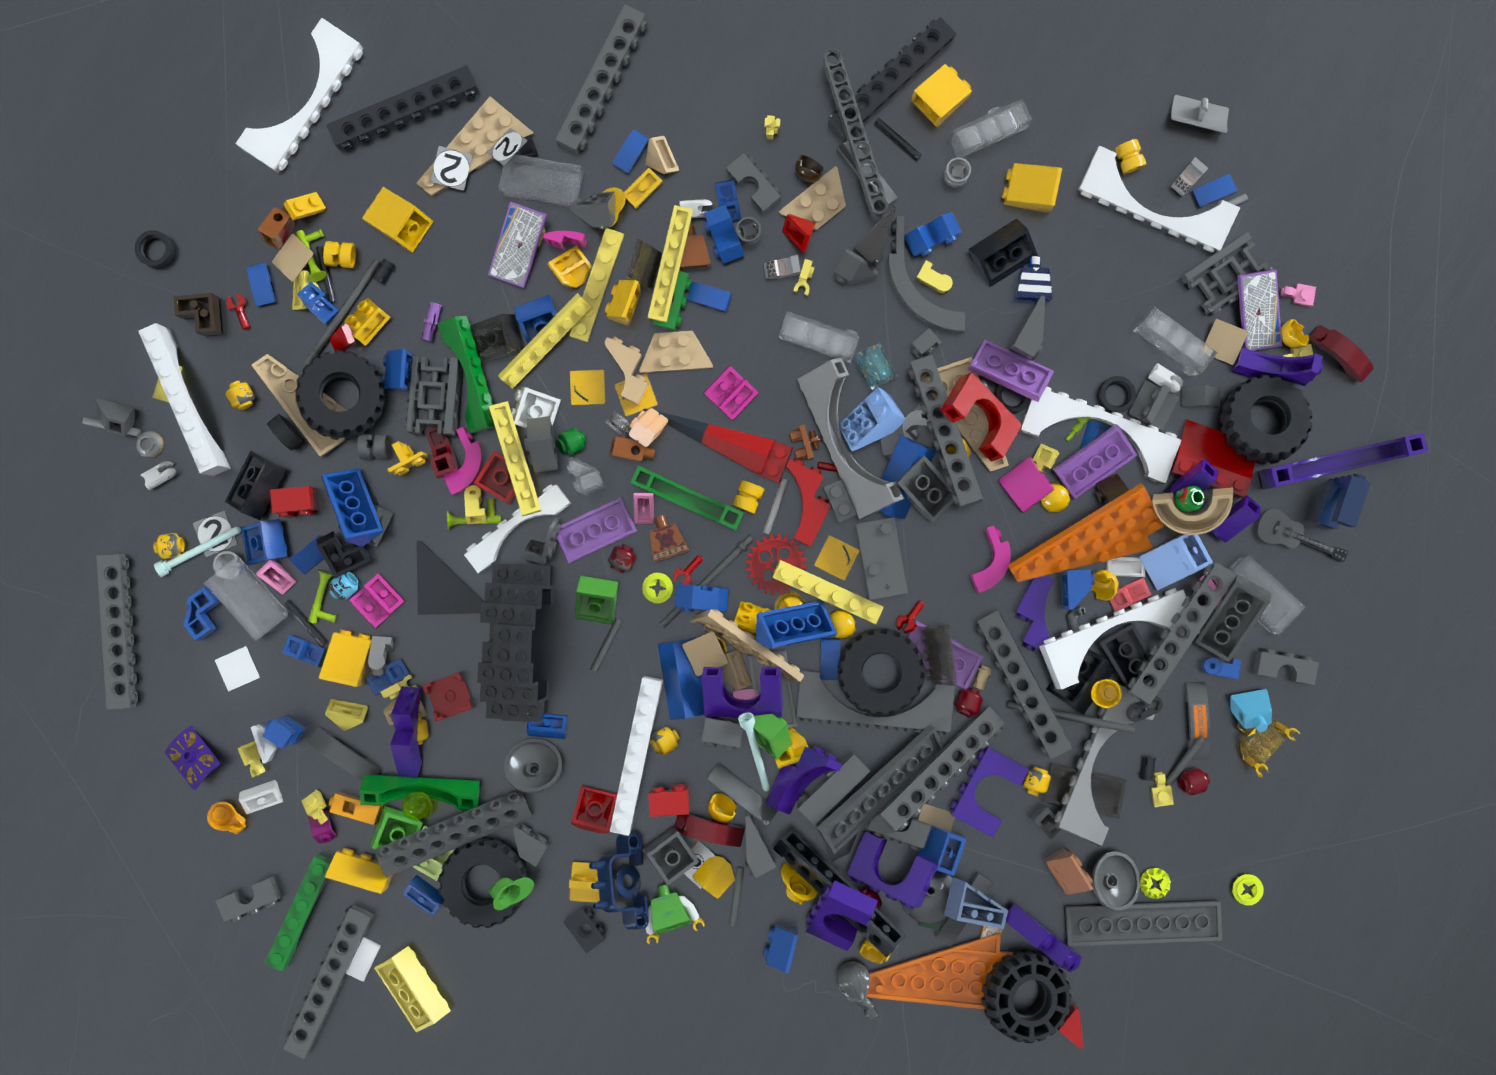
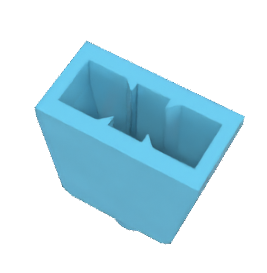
M1267 689L1231 695L1230 710L1243 728L1256 727L1258 732L1266 731L1268 725L1272 723V708Z

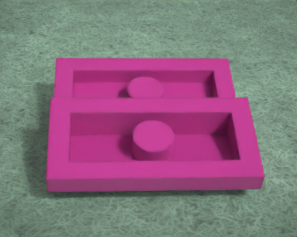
M553 231L543 235L547 245L563 250L566 249L567 243L586 248L588 242L585 234L574 231Z
M729 365L703 393L733 420L759 392Z
M1030 457L999 480L1023 512H1026L1055 490Z
M377 574L349 602L376 629L404 603V600Z

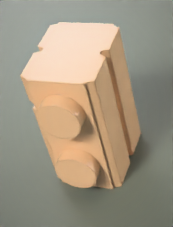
M649 408L646 412L642 411L631 422L629 427L632 429L629 432V436L639 440V443L643 446L648 447L663 431L668 423V419L663 415H659L653 408Z

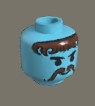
M351 572L333 578L329 583L330 594L335 599L347 600L358 590V579Z

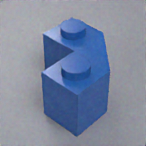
M726 205L705 212L706 221H703L706 231L712 235L715 243L713 250L716 258L720 257L724 264L744 256Z
M950 212L939 216L926 225L915 228L904 235V238L913 256L920 254L926 256L933 252V248L945 242L950 244L957 240L956 236L962 233L953 213Z
M677 584L674 607H682L681 611L693 612V609H716L727 612L729 589Z
M202 587L187 600L188 607L186 618H184V627L194 641L203 640L217 629L206 614L221 603L211 587Z

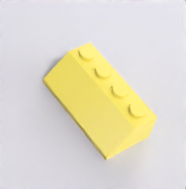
M409 946L395 953L374 968L415 1032L435 1024L451 1011L446 1000L438 992L437 986L430 980L426 969L421 966L416 958V954Z

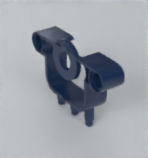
M630 833L629 836L621 834L616 839V855H606L601 857L599 861L589 864L590 869H597L598 881L592 883L591 888L599 889L600 901L593 903V908L603 909L608 913L622 912L623 924L628 930L645 929L649 923L647 897L645 895H636L641 886V879L638 871L634 868V866L643 865L644 863L641 837L637 833ZM629 856V866L620 867L616 871L614 886L621 897H632L633 907L618 908L614 900L612 862L617 857ZM626 874L632 879V885L629 889L623 886V878Z

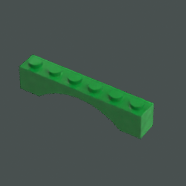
M454 316L437 323L443 343L456 354L465 372L468 399L464 416L469 433H480L494 428L495 425L489 406H492V398L487 388L486 378L482 371L481 361L477 354L467 316Z
M641 466L637 467L630 482L636 487L737 531L744 515L743 512L688 489Z
M363 775L360 787V805L381 806L397 799L424 797L445 802L457 810L468 811L478 807L480 781Z
M320 854L313 857L264 964L281 972L288 967L305 923L329 879L325 878V875L332 862L331 859Z

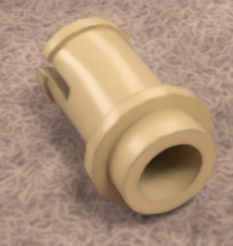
M982 665L981 668H978L979 673L973 686L985 690L987 681L993 673L992 668Z

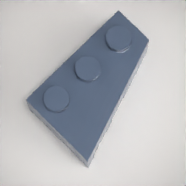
M953 877L944 916L956 921L1004 929L1008 910L970 886L967 882Z

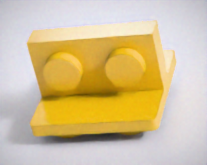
M366 298V300L359 303L357 310L346 318L344 325L348 324L353 337L366 346L391 317L369 298Z
M398 441L392 444V447L400 463L387 470L391 474L402 476L409 472L408 468L412 466L419 467L425 464L429 456L422 451L414 455L410 445L407 446Z
M741 601L734 622L739 626L740 630L749 632L756 639V615L771 610Z
M572 863V875L569 880L571 901L594 903L600 901L599 889L591 888V884L598 881L597 869L589 868L590 863Z

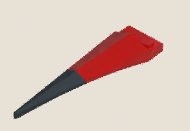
M658 412L659 415H663L668 419L667 424L761 477L780 483L793 447L773 439Z

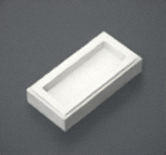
M1119 557L1106 561V570L1115 576L1145 577V568L1140 558Z
M364 937L346 974L364 982L381 945Z

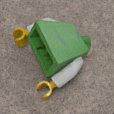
M668 885L657 887L659 898L652 899L651 905L648 907L649 923L646 927L648 944L651 943V937H654L656 943H658V934L690 924L693 925L695 931H698L695 926L697 923H702L703 927L705 926L703 920L699 918L694 904L685 896H679L677 892L670 894Z

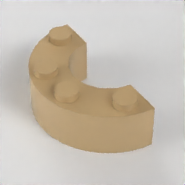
M1233 488L1213 489L1212 498L1208 504L1199 510L1188 513L1178 509L1173 493L1153 494V507L1159 519L1170 529L1186 535L1204 534L1221 525L1229 515L1233 503Z

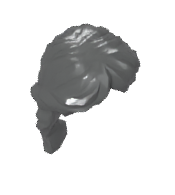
M856 961L844 963L837 973L839 990L846 996L849 1002H854L866 1009L864 1012L866 1019L875 1020L878 1014L874 1010L872 1002L867 998L870 985L868 969Z

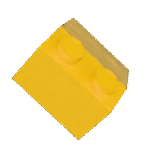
M619 280L618 285L614 284L611 295H614L613 299L607 303L605 308L608 319L627 326L630 325L642 292L639 281Z

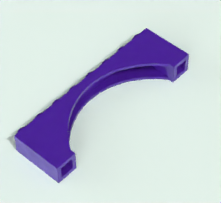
M1424 433L1260 470L1259 474L1263 489H1268L1428 452Z

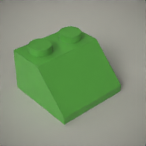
M580 576L576 591L574 618L612 625L618 582Z
M773 714L754 716L755 724L753 730L758 746L775 759H778L793 744L787 722Z
M383 805L370 839L373 849H377L420 831L423 823L401 810Z

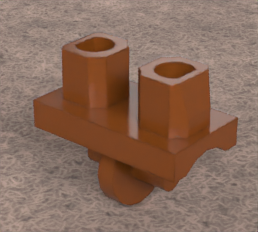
M805 424L789 434L792 443L802 440L804 446L794 449L796 459L807 458V460H811L814 458L810 444H813L814 450L820 449L818 441L823 440L822 436L816 437L815 430L809 431L811 437L809 439Z

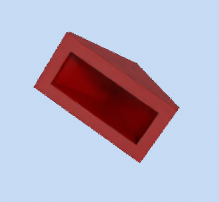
M787 214L782 231L801 251H806L816 223Z
M1072 1005L1069 1014L1064 1018V1024L1061 1027L1059 1026L1057 1030L1077 1047L1084 1048L1080 1010L1077 1005Z

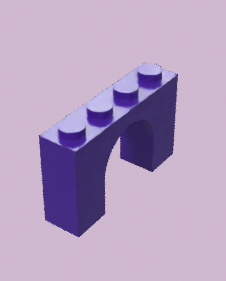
M1203 459L1171 484L1169 493H1173L1175 497L1177 491L1188 486H1197L1203 492L1216 482L1218 470ZM1246 495L1231 507L1230 513L1224 522L1212 530L1213 534L1225 543L1259 518L1261 507Z
M723 667L703 668L701 679L705 717L737 718L743 713H752L753 716L773 714L776 717H782L783 691L781 667L761 668V692L758 696L749 700L737 699L727 692L724 684Z
M986 746L983 750L980 749L976 757L979 760L975 766L972 765L967 774L969 778L966 783L963 782L958 791L960 795L957 800H953L949 809L951 810L950 814L955 818L994 837L1002 820L978 806L975 800L977 784L986 776L999 775L1021 786L1029 769Z
M865 831L847 875L851 876V880L858 884L863 882L868 884V888L872 891L886 893L885 897L896 901L899 899L903 901L902 905L907 908L921 907L939 864L923 856H916L907 878L900 884L891 885L882 878L878 866L887 839Z
M834 881L831 887H826L818 903L814 905L812 912L809 913L805 922L808 924L805 932L848 951L854 943L858 930L851 923L837 917L835 914L844 915L863 925H867L872 918L877 900Z

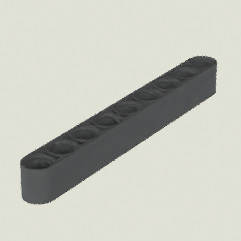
M832 48L826 51L823 58V66L869 211L873 216L881 217L888 209V201L841 53L837 49ZM834 56L836 57L837 62L830 63L827 60V57ZM840 74L843 80L837 82L833 79V75ZM844 92L848 94L849 99L841 100L839 94ZM852 111L855 117L848 119L845 116V112ZM857 129L860 132V136L853 137L850 131ZM864 148L866 155H858L856 149ZM869 166L872 169V173L865 174L862 171V167ZM868 185H876L878 192H870ZM879 202L883 205L884 209L877 211L874 208V204Z

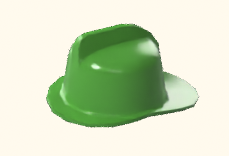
M525 877L515 881L509 878L498 880L494 886L489 888V893L493 898L494 909L503 910L525 899L533 890V880Z

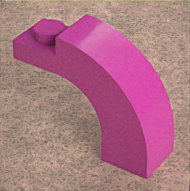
M464 427L456 429L465 449V461L457 473L444 477L453 496L464 492L468 486L474 484L484 463L481 442L476 441L472 443L474 437Z
M994 525L984 528L992 547L991 562L982 571L970 575L976 593L995 586L1004 577L1008 570L1007 565L1010 564L1011 550L1008 540L1000 542L999 539H1002L1001 533Z

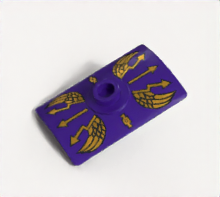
M192 726L183 730L165 751L166 756L193 790H197L203 779L220 765L218 759Z

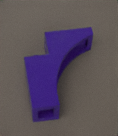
M1242 348L1235 360L1232 371L1251 378H1259L1261 375H1269V378L1279 376L1282 378L1281 380H1289L1290 382L1305 386L1322 372L1323 364L1321 362L1323 356L1313 354L1302 357H1282Z
M1047 575L1030 580L1014 611L1018 614L1017 618L1025 622L1031 620L1021 642L1025 643L1023 647L1033 652L1035 649L1041 651L1039 646L1045 644L1044 640L1050 638L1045 622V605L1048 593L1055 580Z
M402 686L391 713L395 733L390 747L399 777L417 778L422 765L417 740L418 713L422 694L420 687Z
M805 746L799 762L781 768L766 804L790 815L798 798L811 782L823 774L840 771L842 764L835 761L836 756L827 752L824 755L825 751L821 748L814 746L811 749Z
M1013 904L1008 911L1006 922L1060 967L1070 973L1072 970H1076L1081 963L1082 957L1039 924L1023 909Z

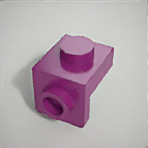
M327 810L323 812L328 820L322 825L318 819L315 820L313 817L308 816L311 835L319 844L328 843L331 839L336 838V833L332 830Z

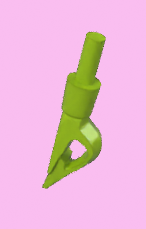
M1079 417V421L1071 428L1072 431L1065 440L1069 442L1076 433L1078 434L1091 417Z

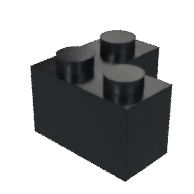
M334 531L316 539L317 547L334 578L370 561L369 553L365 546L361 547L350 543L343 547Z

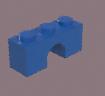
M284 716L272 721L269 720L263 728L265 732L262 737L283 749L288 744L291 746L297 744L306 728L289 716Z

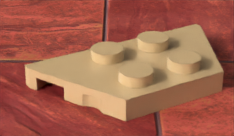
M837 166L782 208L779 214L783 217L791 214L816 223L814 231H817L844 210L846 204Z
M693 331L654 333L639 372L653 373L713 368V364Z

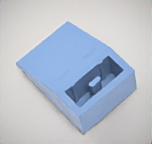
M877 387L839 423V427L850 449L855 451L892 434L906 419L892 395Z
M1180 534L1139 556L1157 591L1213 563L1198 535Z

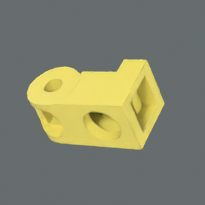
M926 260L915 280L939 293L948 292L953 284L951 277L945 274L941 275L930 269L933 264Z
M470 485L464 491L467 524L487 523L485 508L480 509L483 499L481 490L476 485Z

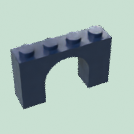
M1360 474L1347 475V477L1341 476V478L1335 477V479L1328 480L1313 524L1331 530L1338 529L1339 524L1349 528L1356 527L1371 482L1365 480V476Z

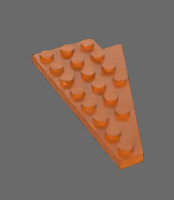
M1140 483L1007 566L1016 581L1021 582L1098 562H1106L1107 560L1153 549L1148 536L1164 525L1154 510L1146 488Z
M1001 933L965 942L870 972V985L867 997L986 1009L982 1006L981 998L984 997V993L981 992L982 985H985L987 980L985 977L988 972H991L995 962L999 963L1003 956L1007 954L1011 956L1013 952L1000 951Z

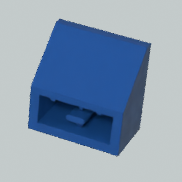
M932 825L925 848H920L917 856H923L939 864L937 867L938 871L954 876L967 839L962 835Z

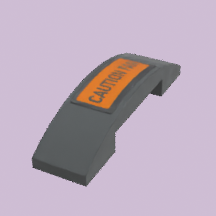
M1205 682L1185 683L1190 735L1188 749H1190L1199 735L1206 739L1191 760L1209 759L1210 716Z

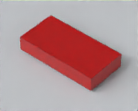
M348 324L342 325L329 338L335 353L336 350H343L345 352L355 342Z

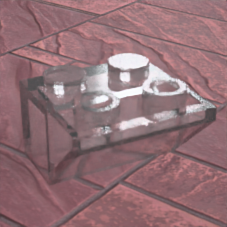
M573 457L568 458L569 463L566 466L570 475L575 476L576 481L573 483L577 493L579 492V494L587 496L606 488L599 469Z

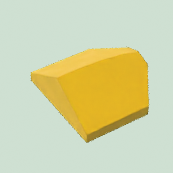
M577 245L547 263L562 285L577 288L585 283L592 267Z
M792 727L788 728V731L791 733L790 737L793 744L778 759H775L778 769L799 762L805 746L808 747L806 739Z
M720 856L708 858L692 875L702 888L717 899L735 881L731 864Z

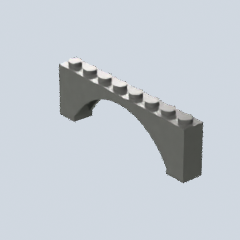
M800 670V673L804 675L801 682H799L796 717H800V721L811 722V719H819V723L824 724L838 721V725L850 726V722L857 723L858 727L869 728V724L877 725L876 728L888 729V726H893L898 731H907V728H913L918 733H921L931 725L936 729L938 735H945L946 732H951L954 685L934 683L933 689L912 707L888 716H872L856 712L839 702L824 686L820 679V672Z

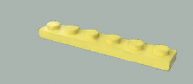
M674 205L648 319L667 323L693 209Z
M608 228L605 229L583 294V298L592 307L572 327L569 335L572 338L587 343L589 341L624 238L623 233Z
M577 293L500 372L498 377L513 389L592 306Z
M506 401L489 406L522 517L541 512L509 403Z
M779 560L772 575V578L874 624L877 623L884 608L877 603L782 560Z

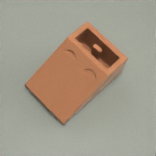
M1062 847L1043 859L1066 895L1093 890L1091 886L1093 880L1080 867L1082 863L1077 855H1074L1070 850L1067 851Z

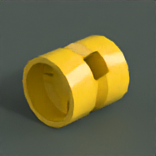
M1138 139L1130 140L1114 148L1117 158L1122 160L1120 166L1123 174L1134 172L1147 165L1143 154H1139L1141 147Z
M326 241L323 253L325 266L337 267L340 264L344 268H353L356 259L355 244L343 242L340 245L338 242Z
M742 480L738 488L740 494L735 496L732 505L755 514L758 507L757 500L761 499L765 489Z

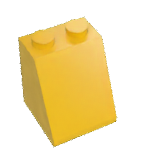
M946 64L914 90L911 99L936 127H939L972 92L969 83L965 80L962 81L957 76L956 70L951 66L948 67Z
M1014 163L1011 169L1008 168L1006 180H1009L1008 187H1004L1002 198L1005 199L1004 205L1049 214L1055 206L1062 168Z
M385 187L377 194L375 200L362 217L372 227L412 253L434 222L413 204Z
M340 629V632H333L319 679L354 687L365 685L372 641L370 636L360 633L358 636L351 635V631Z

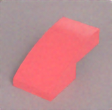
M1144 577L1119 588L1117 594L1110 602L1114 611H1118L1151 596L1152 593Z

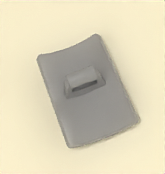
M1174 95L1171 119L1227 133L1229 108L1208 103L1209 100L1207 98H1202L1199 101Z

